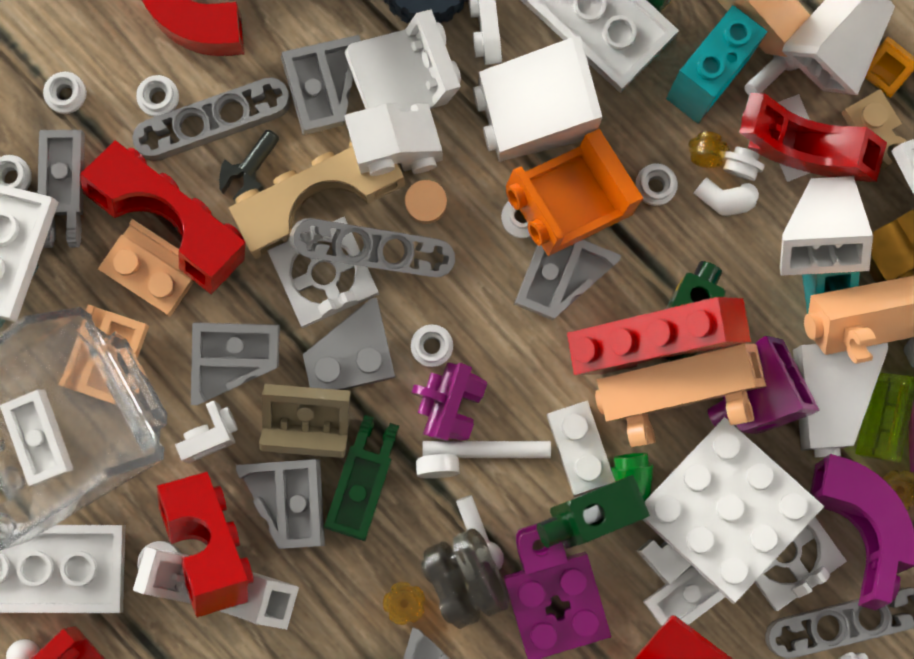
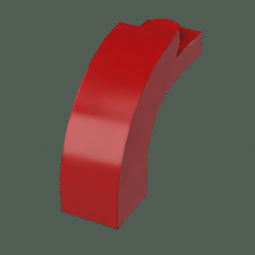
M142 0L155 24L168 38L178 45L204 55H245L242 14L237 2L203 4L191 0Z
M750 93L746 110L742 115L739 131L741 135L750 140L748 145L750 150L774 162L821 176H854L855 181L877 182L887 145L885 140L868 127L836 126L815 122L790 112L765 93Z

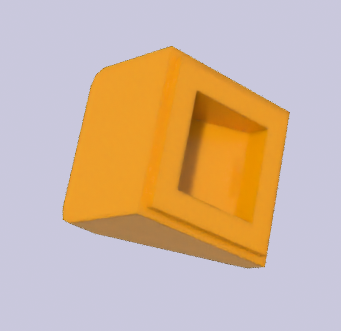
M887 36L876 50L865 78L891 98L914 71V56Z

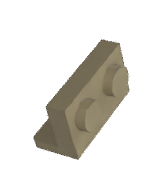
M264 384L262 393V432L259 440V450L279 454L345 457L350 427L351 391Z

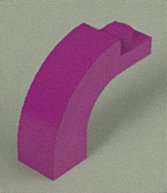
M829 454L815 464L810 494L824 506L823 509L842 515L859 531L865 545L866 564L858 606L877 610L892 604V601L896 599L901 583L900 576L897 573L899 574L914 567L913 525L903 502L884 479L855 461Z

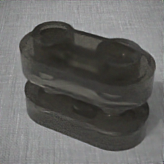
M471 528L456 535L453 539V548L447 542L442 541L424 551V559L421 563L422 571L437 592L440 599V611L446 622L462 629L479 621L480 610L487 616H493L508 609L509 595L507 588L491 556L486 541L476 529Z

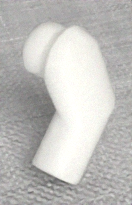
M707 177L693 193L723 216L746 213L755 207L759 198L757 188L750 183L722 190Z

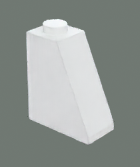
M825 0L784 44L782 52L822 91L858 95L895 5L890 0Z
M854 176L810 179L782 234L781 276L869 271L873 234Z
M888 342L868 346L867 349L873 356L872 361L857 364L850 359L847 351L825 355L817 344L801 345L793 349V359L820 410L815 414L799 419L801 451L814 450L815 458H824L829 454L841 456L840 448L854 446L888 351Z

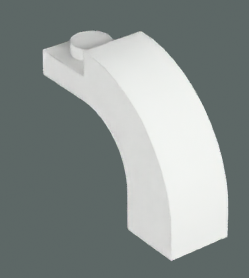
M146 547L133 590L145 595L191 604L183 581L182 558L191 555ZM252 572L254 582L248 584V602L220 610V612L255 624L287 630L299 587Z

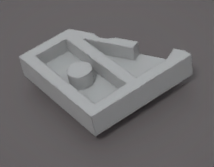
M192 323L191 405H199L278 368L280 325Z
M319 459L236 465V472L239 478L244 479L254 497L253 503L260 516L266 519L269 525V532L278 549L325 546L321 464Z

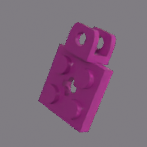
M537 524L518 529L516 532V547L523 570L505 575L503 578L527 659H541L612 637L588 554L582 552L567 557L562 542L549 548L544 546L539 550L532 549L534 542L540 539L537 532ZM556 595L559 596L561 601H569V608H566L564 615L556 618L554 613L547 614L545 611V607L551 605V597Z

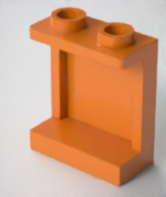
M600 129L586 134L579 147L528 171H524L521 166L513 169L505 186L510 204L514 209L520 210L526 219L532 240L537 245H542L548 256L632 216L643 200V196Z

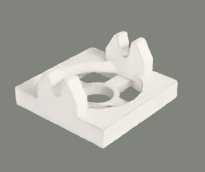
M345 216L333 221L348 224ZM310 226L309 232L301 233L300 240L307 244L306 250H311L313 243L318 241L332 243L337 229L331 228V237L316 234L315 226ZM352 232L347 234L341 242V247L348 252L349 255L346 256L354 257L360 253V249ZM290 237L287 242L267 250L302 329L379 295L368 267L310 258L311 263L308 266L307 273L293 279V263L299 253L293 249ZM329 262L335 267L336 276L331 283L321 285L313 280L312 270L316 264ZM355 267L353 285L349 291L340 293L336 285L340 280L341 273ZM313 286L319 290H325L328 299L322 303L311 302L303 297L299 291Z
M816 517L792 541L796 547L795 557L787 563H781L775 559L755 581V584L774 611H779L795 598L811 593L813 587L826 582L830 577V573L847 562ZM814 538L817 543V558L813 569L809 573L800 561L802 546ZM775 565L788 567L797 579V582L779 583L769 579L764 573Z

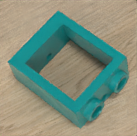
M732 5L680 69L666 99L699 124L749 62L768 31Z

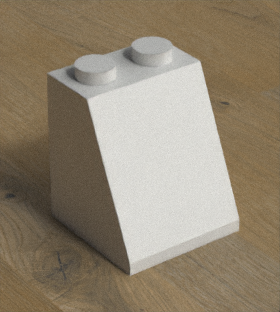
M581 35L480 71L479 86L473 87L478 112L486 111L489 123L488 126L483 127L488 151L496 150L498 162L582 142L586 134L599 128L602 120V113Z

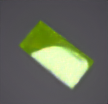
M880 372L861 424L856 455L901 463L914 402V377Z

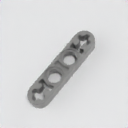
M272 77L252 82L143 121L134 130L132 136L133 145L147 160L158 161L280 118L285 115L290 107L289 91L282 81ZM270 89L273 90L275 95L282 94V96L277 98L278 105L270 108L267 102L254 105L258 114L253 116L251 108L245 97L251 95L253 102L257 103L266 98L265 91ZM229 102L239 103L243 107L242 117L233 123L225 122L221 119L220 115L223 106ZM190 116L200 117L204 121L202 132L194 137L185 136L181 131L183 121ZM171 123L174 133L180 140L177 143H173L170 136L158 140L159 147L155 150H152L148 144L143 145L144 142L148 141V133L154 131L157 136L169 134L170 131L166 125Z
M304 218L298 221L292 227L290 233V242L293 249L303 256L314 259L429 277H442L448 274L455 263V253L452 247L447 242L436 238L314 218ZM310 226H315L316 234L331 237L330 229L336 228L337 230L332 239L333 254H327L330 246L321 243H313L311 250H306L307 244L300 240L301 232L307 233L310 230ZM351 232L358 233L362 237L364 244L362 251L354 257L346 256L341 248L343 238ZM392 239H398L404 246L403 258L396 263H388L383 256L384 245ZM413 242H418L415 250L420 252L432 253L435 246H437V252L444 255L443 262L435 263L434 269H431L430 262L414 258L415 266L409 267L414 257Z
M900 588L896 599L892 601V604H889V607L896 608L908 604L907 596L909 595L914 600V588ZM859 599L779 618L767 627L765 642L769 650L775 655L786 659L797 658L913 629L914 618L911 614L906 613L891 616L888 606H884L878 609L881 615L879 625L872 630H866L859 622V613L863 607L858 606ZM826 615L833 616L839 623L838 635L831 640H823L817 632L818 621ZM892 617L896 621V624L891 625ZM807 620V633L813 645L808 646V639L804 637L792 640L791 649L787 650L785 645L776 643V637L782 635V627L786 626V629L790 632L804 631L805 628L801 622Z

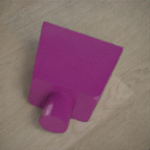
M764 336L759 339L755 344H757L766 387L747 391V396L753 409L754 421L738 424L737 427L742 433H763L820 411L784 340L770 336ZM725 396L722 401L707 410L708 416L715 427L724 417L728 419Z

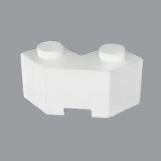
M385 103L344 115L361 174L369 172L371 176L383 175L395 169L394 164L398 163L401 164L403 172L412 169L413 174H419L436 168V162L443 161V151L429 103H416L411 106V109L406 111H400L398 103Z

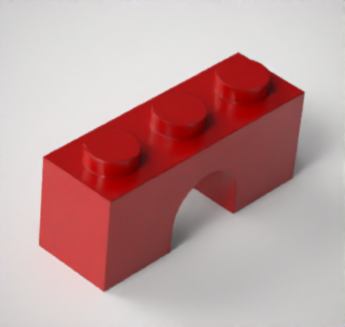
M208 471L157 485L158 507L170 543L193 539L207 545L203 551L182 558L183 581L196 618L248 602V584L254 582L253 573L247 557L239 558L236 547L240 546L239 535L233 521L226 522L223 511L227 510V506L220 485L213 487Z

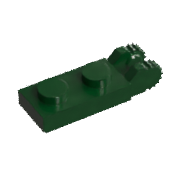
M364 415L355 444L350 446L324 525L325 529L362 541L367 539L392 459L389 457L399 430V425L390 423L382 439L383 445L380 454L366 451L364 448L374 427V417Z

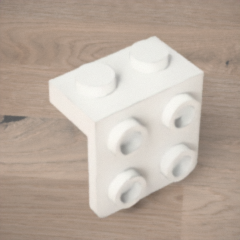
M432 9L416 13L405 30L351 43L347 47L345 56L365 109L385 103H398L400 111L409 110L416 103H429L431 109L446 105L460 89V70L456 62L450 59L445 46L446 34L444 28L439 22H436Z

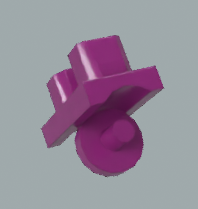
M447 362L443 376L431 373L426 387L420 385L413 386L411 393L422 398L417 413L428 417L423 435L448 441V438L469 439L474 426V419L457 413L461 400L463 398L479 403L487 387L485 380L471 373V366L463 363L454 364Z

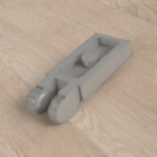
M40 130L38 194L53 197L59 202L55 215H67L66 241L69 248L80 247L82 238L80 215H83L84 202L80 173L84 170L85 133L82 130ZM54 217L43 248H53L56 240Z

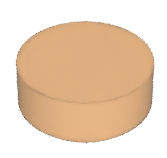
M421 180L410 186L405 196L407 213L413 220L422 224L436 222L444 215L447 207V197L444 189L438 183L431 180Z

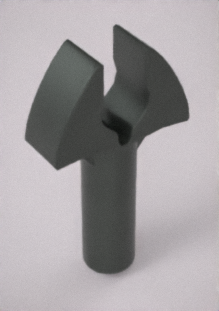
M265 130L242 163L232 165L226 159L223 161L219 176V188L222 194L226 192L231 181L242 176L244 185L234 196V201L246 191L258 189L261 192L264 189L263 185L256 181V172L279 141V137L275 132Z

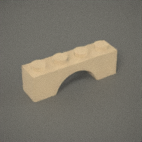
M352 142L348 144L350 148L336 155L334 152H327L316 157L311 162L312 167L297 173L295 170H291L279 175L273 180V186L261 192L258 189L244 192L235 199L236 204L228 208L251 254L255 259H258L268 254L267 250L288 241L295 216L308 198L321 191L339 189L351 192L367 204H370L405 186L404 176L398 164H394L395 169L383 175L371 176L369 172L361 174Z

